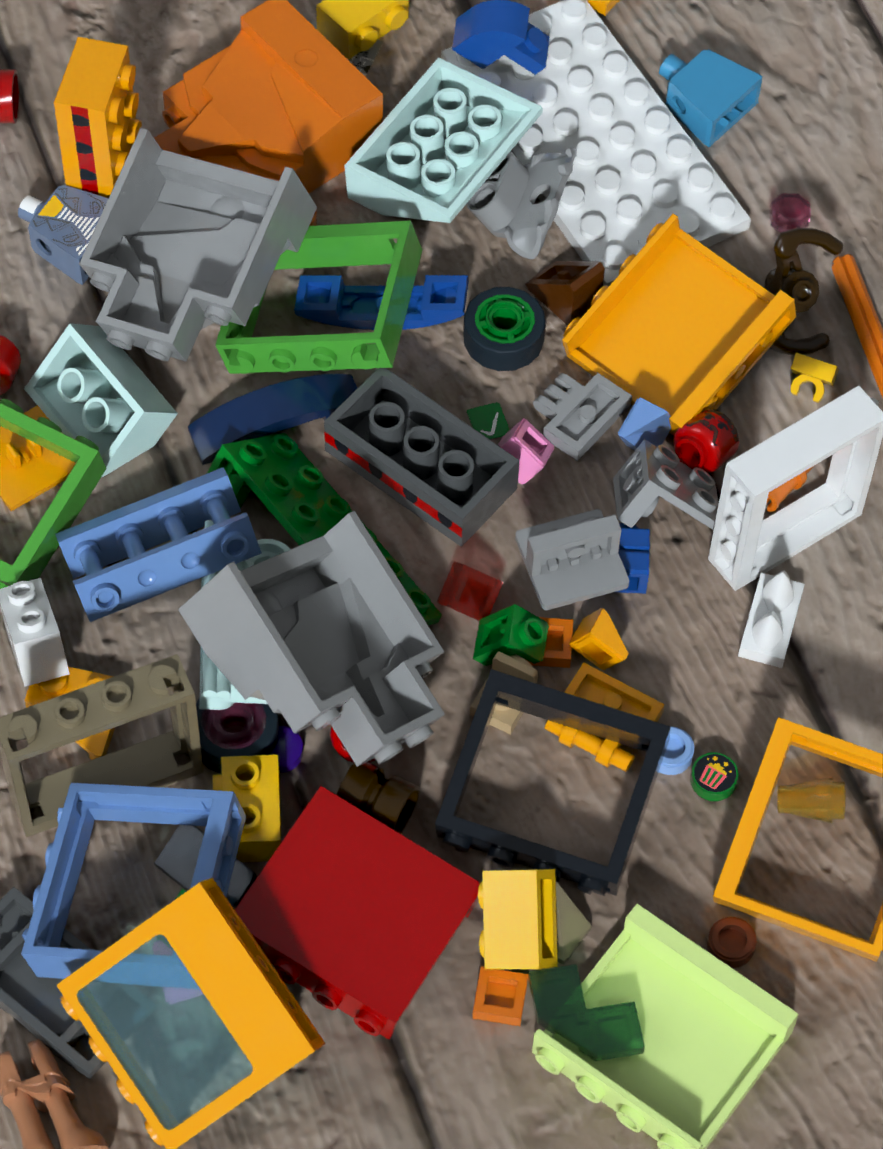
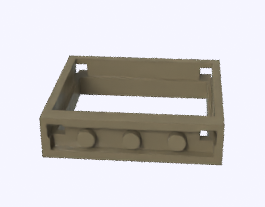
M178 654L0 717V755L10 797L26 838L58 826V808L64 807L70 783L166 787L204 773L195 693ZM170 708L173 731L25 784L20 761ZM26 739L29 747L17 750L16 742ZM183 753L186 754V757L189 756L191 762L181 766L177 765L174 758ZM40 806L44 816L32 820L30 809Z

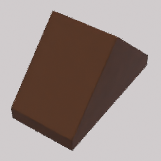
M555 261L526 282L525 285L536 298L569 325L576 317L582 318L591 307L593 297L603 287L605 268L601 261Z

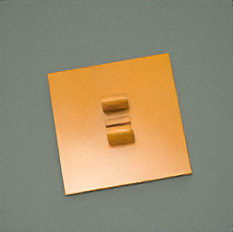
M38 405L24 412V415L34 420H38L39 417L50 420ZM0 426V498L9 510L13 511L65 481L76 463Z

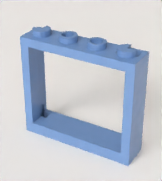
M70 783L64 807L58 808V828L54 842H51L46 850V869L41 885H38L34 891V911L29 928H26L22 934L25 942L21 954L37 977L65 979L103 952L101 950L59 948L95 820L206 826L190 889L199 882L213 877L223 894L227 896L246 820V814L234 791ZM175 951L173 955L131 953L93 980L200 989Z

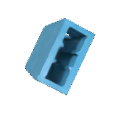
M711 50L701 51L688 64L676 55L670 54L663 61L659 69V74L669 81L666 98L667 108L707 147L713 145L758 104L763 77Z

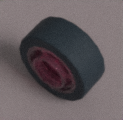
M198 699L196 709L202 763L208 769L222 774L221 757L271 755L278 743L279 719L278 714L273 713L268 704L234 703L227 709L209 710L199 709ZM234 725L244 727L243 730L236 733L225 731Z

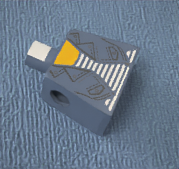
M67 185L58 186L46 202L27 195L19 206L18 217L29 222L28 230L31 248L35 253L74 281L83 285L89 276L79 263L109 198Z

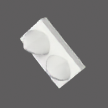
M785 570L777 573L775 576L761 572L738 657L779 668L783 667L804 583L790 580Z

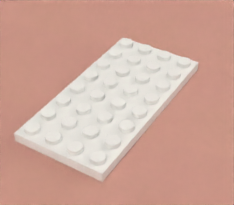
M562 0L529 14L528 22L550 36L546 68L536 75L505 55L485 69H481L453 51L452 47L441 51V59L543 107V113L511 150L523 165L531 163L532 156L536 154L566 153L565 150L568 148L577 149V154L573 161V171L567 180L554 221L582 261L602 262L605 268L603 286H610L619 275L623 262L630 255H637L646 245V240L651 230L658 223L664 224L672 214L678 217L680 229L707 248L749 229L751 218L587 0ZM551 189L539 194L538 199L540 202H543L549 196Z

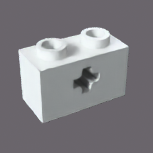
M41 578L20 581L11 586L1 588L0 608L24 687L69 675L60 631Z

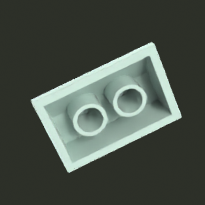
M69 323L24 390L50 421L61 428V433L73 439L78 435L83 436L99 447V453L107 468L102 475L104 477L154 447L178 413L122 348L111 344L107 340L108 335L100 326Z

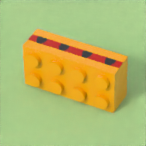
M78 37L54 100L65 184L109 198L140 128H142L141 120L136 119L139 95L133 92L136 67L130 64L129 48L127 45Z

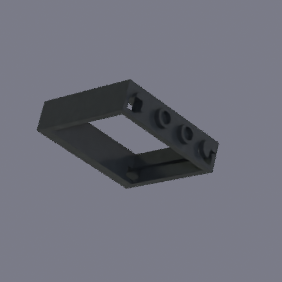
M491 669L435 822L437 837L443 839L442 843L454 846L456 851L468 852L472 848L487 853V859L501 866L514 867V864L518 863L533 869H555V879L557 882H559L560 878L578 883L577 888L589 895L593 892L605 896V893L617 896L669 743L671 727ZM496 704L647 752L608 867L456 817Z

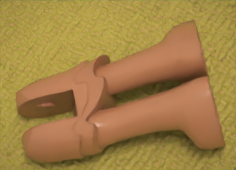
M36 1039L27 1043L32 1066L38 1075L21 1081L19 1077V1069L14 1063L9 1050L0 1053V1095L4 1105L10 1108L15 1118L23 1149H55L37 1110L50 1114L61 1149H109L103 1136L95 1130L84 1126L70 1102L75 1099V1094L70 1088L71 1084L62 1074L54 1055L43 1041Z

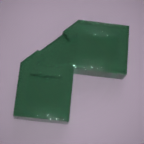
M577 964L528 972V982L537 1024L553 1034L557 1033L579 1047L580 1052L594 1061L644 1053L645 1045L635 1001L586 1009Z

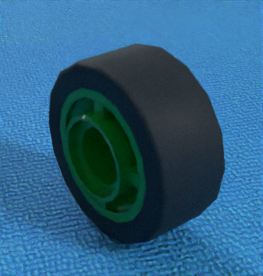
M494 287L483 291L469 302L464 314V346L471 358L483 367L496 371H515L525 367L539 356L543 347L546 326L544 310L537 299L520 289Z

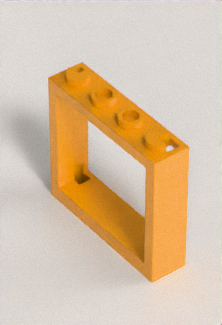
M778 717L714 891L713 902L877 962L881 951H883V902L868 941L737 893L790 745L883 778V754Z

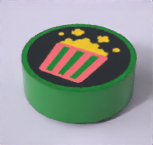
M718 752L703 754L693 764L690 776L691 786L694 792L705 800L722 801L731 796L735 791L739 775L738 768L735 762L725 754Z

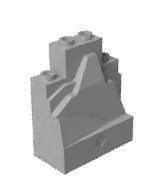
M140 128L79 263L91 278L90 283L93 286L109 292L96 320L98 325L108 335L107 340L111 344L125 350H131L132 346L145 349L147 354L162 361H169L170 357L187 362L205 318L222 326H228L229 322L246 326L253 307L258 306L280 255L286 249L298 253L317 209L294 169L285 167L279 181L162 150L149 130Z
M355 511L348 513L324 536L242 571L238 569L234 562L227 564L178 609L207 657L212 660L245 700L248 697L266 700L273 713H281L294 734L313 725L316 731H319L331 724L357 767L373 758L376 759L378 764L384 763L403 750L401 744L404 742L407 743L409 748L420 744L434 734L430 726L445 715L423 680L424 677L433 671L430 663L444 653V650Z

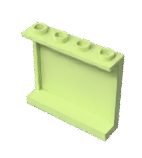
M636 904L626 916L624 930L544 1032L538 1028L534 1033L532 1053L535 1054L537 1062L544 1069L555 1075L561 1072L575 1082L577 1090L586 1099L594 1103L601 1101L616 1111L617 1118L627 1128L635 1132L642 1130L658 1141L659 1149H707L793 1033L799 1014L645 908Z

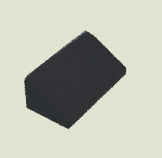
M179 825L154 862V865L188 891L191 887L204 832L196 826ZM237 858L226 896L234 910L257 878L255 872Z

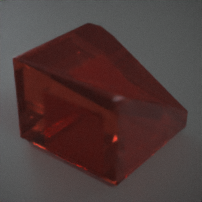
M454 561L437 603L480 621V619L490 615L503 581Z

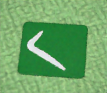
M498 402L467 410L472 428L489 440L502 437L510 430Z

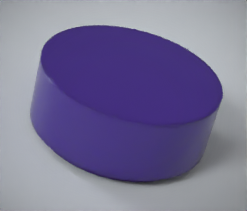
M279 726L278 743L271 755H278L279 773L293 770L299 765L303 757V742L298 733L294 734L291 728Z

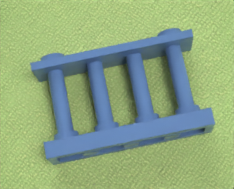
M224 467L55 534L73 579L86 574V576L74 580L73 583L89 622L222 570L227 564L232 562L237 564L262 554L247 513L245 512L231 518L232 515L241 512ZM207 520H212L214 523V525L194 532L192 534H188L189 532L204 527V523ZM169 540L172 541L146 552V550L149 548H152ZM129 557V559H127V560H124V561H122V562H119V563H117V564H114V565H112V566H109V567L103 569L104 566H107V565H109V564H112V563H114V562H117V561H119V560H122V559H124V558Z

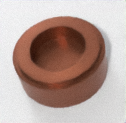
M737 917L722 918L714 923L710 929L707 939V950L731 968L741 967L753 957L757 943L756 933L752 926L743 919Z

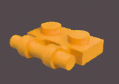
M584 662L564 692L658 722L662 716L665 706L660 701ZM549 720L546 722L545 730L558 736L560 743L569 748H573L575 745L596 756L595 761L607 768L613 765L627 772L634 761L635 756L621 749L622 744L608 739L604 740L596 735Z

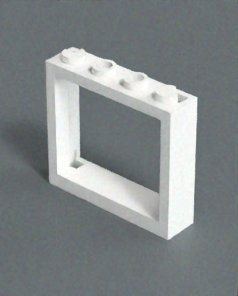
M860 386L853 388L726 463L708 560L734 591L760 577L761 572L766 573L862 515L883 438V411L878 407L879 401L875 398H870ZM832 455L825 484L763 520L769 492Z

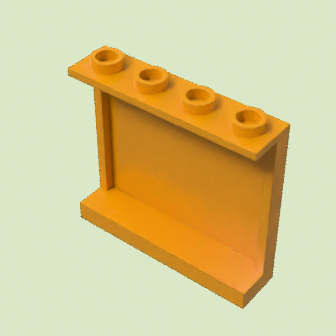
M672 214L664 224L658 223L651 230L647 237L646 245L637 255L632 254L623 262L619 275L610 286L605 285L598 290L592 299L591 307L582 318L576 317L570 322L564 332L562 342L569 359L592 376L599 373L631 394V405H634L637 398L641 397L669 412L671 416L669 418L671 426L669 433L674 436L678 428H682L686 422L690 421L702 410H716L796 318L795 300L782 290L776 296L680 229L678 217Z

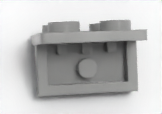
M595 509L516 531L515 540L543 610L558 608L629 587V578L618 553L621 527L615 514L604 517L601 510Z

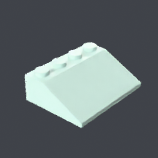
M438 57L344 165L347 196L349 199L381 215L451 223L543 113V107Z

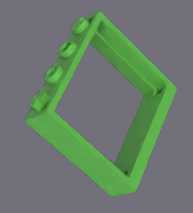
M411 220L309 226L298 253L286 249L280 255L274 269L391 264L374 332L252 337L264 298L263 294L259 305L253 307L246 326L229 322L228 326L221 325L215 346L229 374L393 368L422 254V247ZM393 238H398L397 243L394 242Z
M7 399L0 400V426L76 464L13 565L0 559V589L11 586L16 582L30 581L40 577L59 546L55 534L71 527L107 469L99 453V447L91 440L79 435L73 439L61 433L62 430L58 425L44 417L34 420L24 415V411L18 405Z

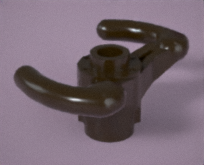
M795 228L778 235L773 247L777 267L771 270L765 279L764 287L776 296L782 290L795 300L796 313L808 311L816 304L820 294L817 279L812 273L802 268L796 250L800 244H812L823 248L832 255H838L843 251V243L828 232L815 228ZM787 327L770 349L781 354L795 356L796 353L805 355L826 348L830 343V339L826 333H819L805 339H788L785 337Z

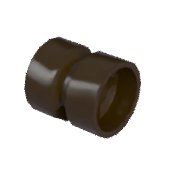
M367 761L358 767L355 763L352 764L342 780L336 795L402 834L416 807L420 787L397 775L386 779L384 769Z

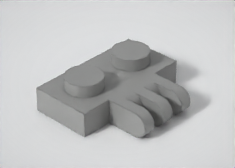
M561 373L555 379L556 385L550 384L544 390L545 396L539 395L533 401L535 409L551 420L544 427L543 436L576 461L631 406L632 395L599 373L585 386L567 374Z

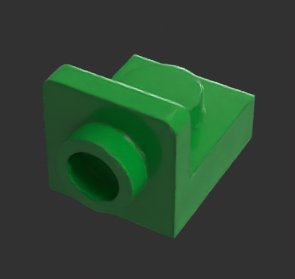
M517 604L486 616L479 621L473 659L488 666L492 664L496 653L502 652L508 656L517 654L533 664L541 662L544 657L549 625L545 620Z

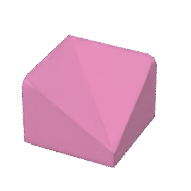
M524 418L510 429L498 444L499 447L519 460L518 482L522 485L526 484L544 468L555 449L554 445Z

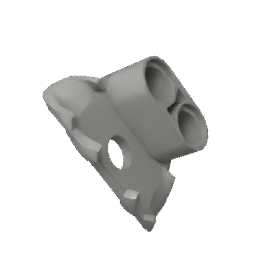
M568 148L565 150L566 153H541L533 155L531 163L523 165L510 151L468 201V209L494 236L506 238L513 251L524 258L534 259L542 249L547 231L557 214L569 175L573 171V161L577 154L576 148ZM551 189L549 196L543 202L535 204V200L540 193Z

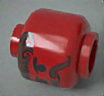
M704 409L675 432L674 447L676 455L680 462L691 469L698 467L707 473L713 472L731 459L738 450L739 436L737 428L724 413L715 409Z

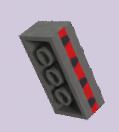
M378 368L324 421L326 452L461 547L517 490L519 460L387 368Z

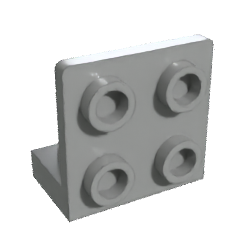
M644 439L613 477L617 520L633 528L641 517L646 518L653 512L660 496L714 530L719 504L714 479L703 469L698 467L691 469L680 462L678 456L664 445L656 447Z

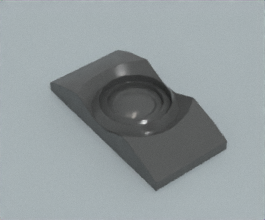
M13 887L0 900V1009L13 1016L37 1039L43 1041L52 1054L86 1077L91 1078L106 1062L101 1061L92 1051L88 1041L90 1035L81 1021L74 1020L64 1009L60 1000L63 994L56 986L64 979L37 977L21 953L25 942L22 934L26 928H29L34 908L33 902ZM64 929L59 948L91 950L67 929ZM92 981L88 984V987L125 1041L158 1008L157 1003L134 984Z

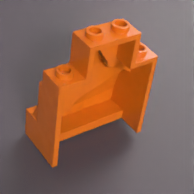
M267 0L240 16L241 31L230 46L183 73V80L163 91L164 111L162 115L169 129L154 137L162 150L277 181L280 180L285 167L293 168L307 192L310 193L344 172V165L383 122V93L287 0Z

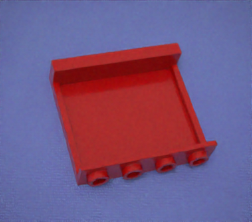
M320 786L242 898L235 911L268 960L275 966L284 982L288 984L298 983L311 991L313 998L322 1006L331 1010L338 1008L353 1017L355 1024L364 1032L373 1036L380 1034L390 1040L397 1023L464 919L470 916L477 905L480 882Z

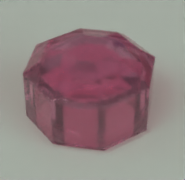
M798 193L780 194L771 202L769 212L770 225L780 233L795 228H807L811 218L810 202Z

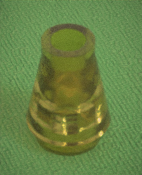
M833 777L792 785H778V813H788L833 824V819H845V782L834 781Z

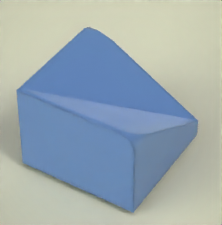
M641 397L637 398L618 431V436L627 447L636 450L644 439L658 447V445L663 444L671 430L669 422L671 416L669 412Z

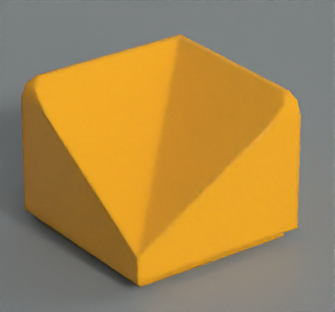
M600 608L584 617L569 643L571 648L601 670H606L625 660L629 654L609 614L604 608Z

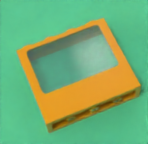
M213 877L193 886L56 985L63 994L60 1000L66 1012L74 1020H80L89 1033L88 1041L94 1054L101 1061H108L118 1076L116 1082L119 1091L129 1103H136L146 1118L145 1128L156 1144L159 1146L164 1145L166 1149L178 1148L326 1044Z

